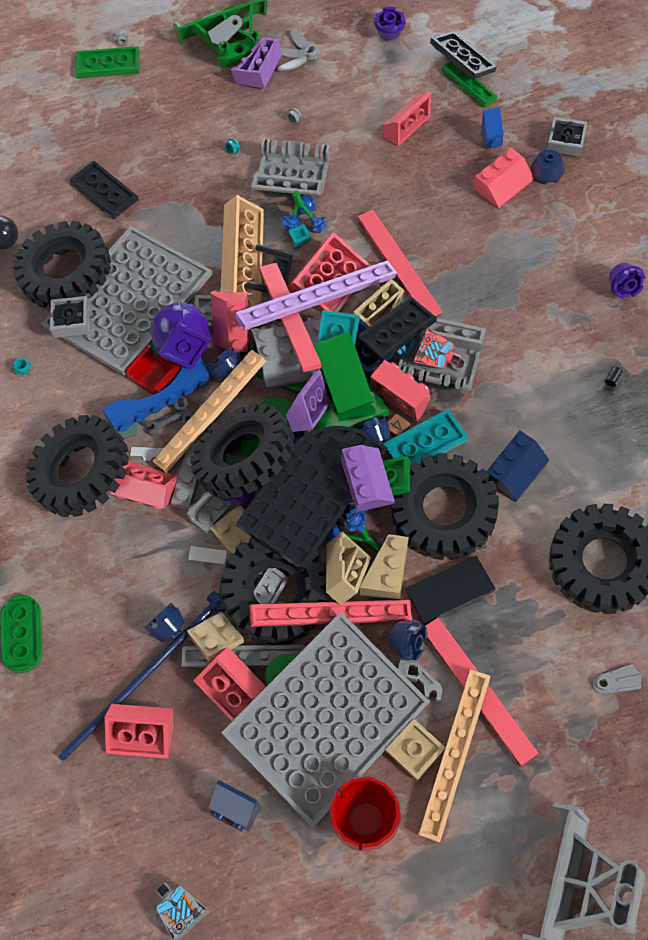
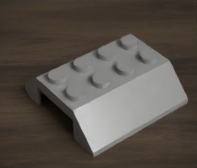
M271 139L262 140V159L258 174H254L252 189L284 193L298 191L299 194L314 196L323 194L329 166L330 145L322 144L320 157V144H316L315 157H309L310 143H305L304 150V142L289 141L287 154V141L283 140L281 154H277V140H272V146Z
M322 316L306 318V321H303L314 348V344L318 340ZM282 323L278 324V326L275 324L271 325V328L267 329L265 327L250 329L253 345H256L258 354L266 360L262 366V377L266 389L305 382L311 378L312 370L302 371Z
M437 318V322L428 327V329L454 344L452 352L461 356L458 366L447 362L445 369H439L414 362L426 330L416 336L418 340L409 357L403 356L398 367L404 374L409 373L412 377L413 375L418 376L420 381L425 379V382L438 385L444 383V386L447 387L451 383L455 384L456 389L462 387V390L470 391L480 359L486 329Z

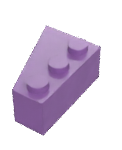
M263 37L251 49V54L247 58L243 57L241 59L242 63L237 68L233 67L231 69L236 85L266 87L282 56L278 39Z

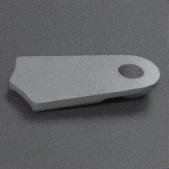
M232 15L208 32L211 42L219 45V42L223 44V40L228 41L242 26V19L237 15ZM234 21L238 22L237 25H233L232 23Z
M633 664L597 676L593 681V687L600 694L641 689L642 674L636 670ZM605 681L607 686L602 687L599 682Z

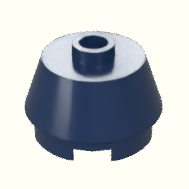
M547 149L541 151L533 160L531 172L538 183L547 185V182L555 181L556 183L561 179L565 172V166L561 155L557 151Z
M234 348L228 349L219 355L215 365L211 363L208 366L211 376L220 382H223L242 361L240 353L236 352Z
M384 416L380 418V421L378 418H374L364 422L362 428L358 429L383 445L384 442L390 439L389 422L386 421Z
M170 603L144 628L150 633L149 636L164 643L168 638L173 640L182 632L179 628L185 621L179 607L176 608Z
M417 620L398 622L390 636L391 650L406 661L410 659L418 660L423 653V650H420L423 639L427 640L428 637L427 627L422 626Z

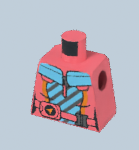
M427 328L414 362L445 369L447 362L458 366L461 356L452 352L454 348L453 343Z

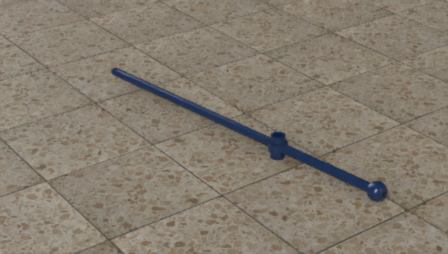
M213 591L208 595L207 601L209 606L59 754L60 760H65L105 721V715L111 704L121 705L189 637L187 630L204 622L214 611H226V609L222 608L220 593L217 594Z

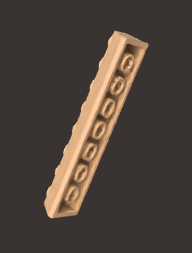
M236 195L224 204L221 292H248V308L261 304L262 292L249 289L247 284L248 282L262 284L259 267L262 266L263 252L256 251L255 246L257 244L263 245L264 209Z

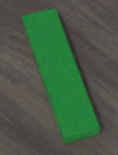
M452 61L442 66L441 71L484 108L497 100L496 94L477 78L473 80L468 77Z

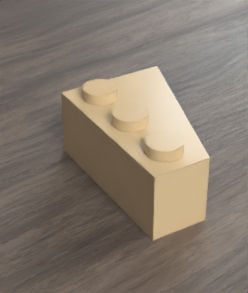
M390 279L359 306L353 314L359 315L370 327L399 306L404 290L394 280Z
M343 532L327 543L326 592L340 605L358 592L371 559L367 553Z
M387 536L359 587L360 596L400 600L408 550V537Z

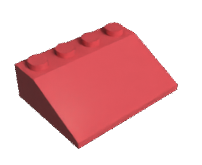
M333 232L320 245L287 288L291 293L370 267L371 265ZM352 293L313 306V308L321 312L323 310L338 312Z

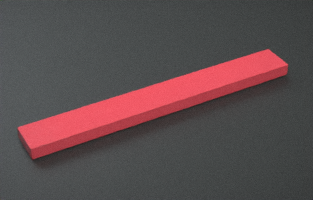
M370 210L359 215L358 221L385 261L388 260L396 270V277L409 297H413L433 315L438 316L442 314L441 308L375 211Z
M277 263L259 267L260 274L272 300L290 294ZM299 312L280 318L302 371L307 372L321 368L320 359Z
M410 600L345 602L342 605L338 602L254 604L249 606L251 627L329 624L340 612L352 623L412 620Z
M437 618L425 626L428 631L427 639L461 686L465 688L470 670L477 671V669L440 619ZM488 685L480 712L521 767L537 756L538 752Z

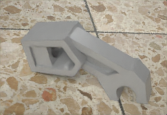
M400 660L398 670L411 683L416 684L420 682L423 685L424 696L427 699L429 694L434 692L437 694L436 701L440 702L443 692L441 684L420 663ZM409 668L417 670V676L409 675Z

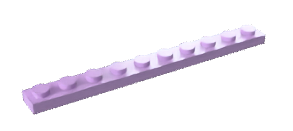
M387 260L236 312L235 318L245 331L396 278L397 272Z

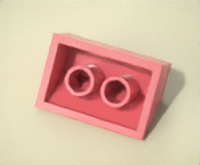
M427 92L414 96L406 102L405 106L397 110L394 116L386 120L382 127L383 137L396 146L405 141L430 118L431 93Z
M510 148L475 176L474 190L499 209L534 180V176L524 157Z
M211 292L214 344L225 350L234 348L236 352H248L250 329L244 331L235 318L236 312L248 308V292Z
M384 360L371 375L373 387L382 398L418 422L430 400L429 388L423 383L419 384L414 381V378L409 373L404 374L395 363H389Z
M129 461L128 465L122 466L127 470L124 479H114L120 484L119 488L115 493L110 491V494L116 495L117 498H127L134 500L138 504L145 503L152 505L155 509H163L171 502L179 475L170 472L166 473L159 469Z
M229 647L221 652L193 680L231 721L266 688Z
M111 704L105 715L106 754L168 759L173 732V709Z

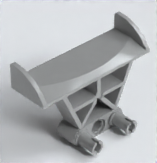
M554 802L553 808L566 815L567 821L540 938L523 934L522 939L564 940L565 931L611 923L622 933L628 935L635 934L637 932L635 927L638 928L636 920L642 890L646 886L644 882H647L643 870L632 860L624 861L619 866L586 841L590 819L579 807ZM584 846L594 853L588 882L577 880ZM603 861L613 868L600 875ZM616 881L610 910L597 893V890ZM575 888L586 890L580 918L568 920ZM626 892H632L631 899L627 902L623 901V895ZM595 900L605 913L592 915Z

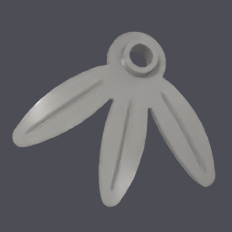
M295 29L291 30L293 41L301 50L281 48L283 57L294 60L280 65L278 70H292L301 66L307 60H315L320 54L319 49L315 45H310L300 32Z

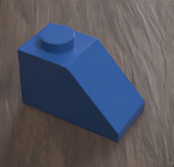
M500 107L483 110L481 136L485 148L502 146L504 134Z

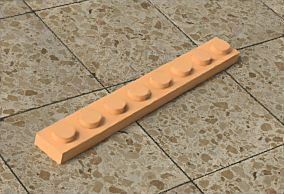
M251 350L155 457L153 462L164 472L168 473L263 366L266 360Z
M474 670L469 672L419 832L421 837L438 843L441 841L491 678L489 675Z

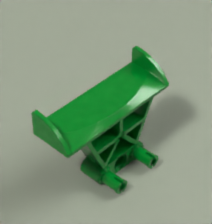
M254 0L227 7L183 26L178 22H174L173 30L180 45L183 44V40L198 35L217 52V64L222 68H226L240 63L243 57L247 58L251 54V49L260 41L258 31L253 30L252 34V17L261 12L263 15H267L268 0ZM232 15H237L243 19L242 26L232 36L240 41L229 44L223 40V44L219 42V45L211 42L207 31H210ZM249 29V34L243 30Z

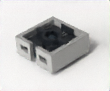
M554 117L547 149L555 150L559 154L581 157L587 122Z
M87 296L51 300V314L53 317H50V331L54 338L90 334V303Z

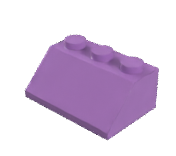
M320 369L315 371L286 414V421L290 425L292 432L312 430L331 403Z
M364 445L342 449L341 462L356 512L394 504L395 501L379 449Z

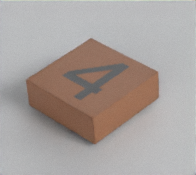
M395 414L388 421L390 434L394 437L406 432L411 427V424L398 414Z

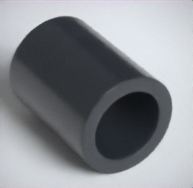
M612 366L604 383L609 387H616L623 374V370L617 366Z

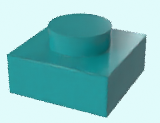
M305 224L288 230L295 247L311 241V236Z

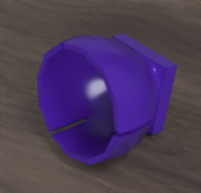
M178 302L166 305L154 316L150 334L154 347L161 356L192 370L211 341L207 318L192 304L180 302L182 312Z

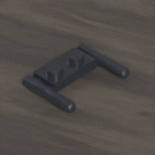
M257 244L255 246L256 251L275 256L273 264L277 263L287 286L293 253ZM248 282L247 287L249 289L269 294L265 285Z

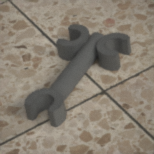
M183 399L185 404L183 407H179L177 403H174L175 410L178 413L158 422H146L147 429L154 427L153 430L149 431L150 435H157L160 428L182 419V423L185 425L187 419L194 415L189 410L188 401Z

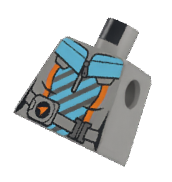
M164 883L156 890V893L163 900L156 907V910L173 940H180L210 912L181 886L173 891L167 883Z

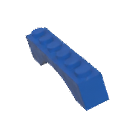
M200 357L192 370L182 366L176 379L161 392L140 400H117L103 408L105 418L118 433L126 431L133 423L142 422L149 415L160 412L167 405H172L183 396H188L194 390L208 385L212 381L211 372Z

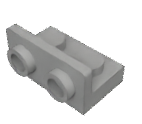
M205 491L201 499L196 504L191 505L187 516L192 524L207 535L210 532V527L223 518L232 508V504L221 499L219 496L214 497Z
M276 568L262 571L256 577L258 579L255 584H253V592L257 601L260 604H274L288 582L289 577Z

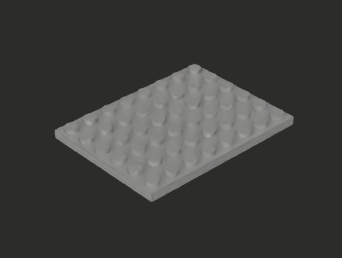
M132 226L108 250L111 256V263H109L111 270L110 274H105L107 280L104 285L96 284L99 291L93 296L88 292L84 293L90 303V334L61 337L124 376L127 374L126 369L148 345H152L153 341L150 330L154 316L164 306L176 302L179 303L182 310L180 302L188 303L213 275L211 269ZM51 313L42 322L43 327L49 331L50 317H53Z
M340 612L221 734L311 827H314L329 811L338 788L351 779L360 778L430 701Z

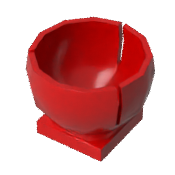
M372 777L349 780L338 788V792L336 791L329 808L333 831L343 844L358 851L380 849L395 837L401 822L400 802L397 796L386 783Z

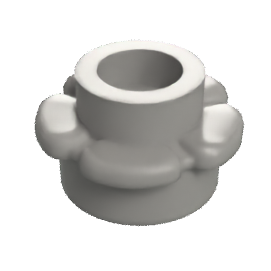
M118 30L114 33L113 40L119 45H124L129 40L128 34L124 30Z
M289 109L286 115L288 121L291 124L299 123L302 120L301 112L298 109Z

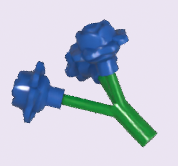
M294 191L292 195L296 204L293 212L289 215L284 214L283 218H281L283 226L288 230L300 226L301 222L296 217L297 210H300L301 214H307L312 222L310 232L321 233L326 228L327 218H317L311 214L312 210L316 208L314 204L316 200L311 195L305 196L302 194L300 196L298 191Z
M352 504L348 507V513L345 514L347 517L345 529L351 532L357 530L364 537L347 536L351 540L367 543L377 553L381 546L369 536L364 525L366 523L365 512L367 510L356 512L355 506ZM337 522L326 536V540L331 541L341 533L337 527Z

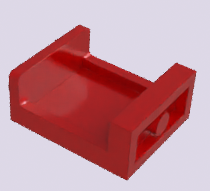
M148 345L126 369V373L130 381L155 395L167 388L176 379L182 369V365L170 363L154 353L152 347Z

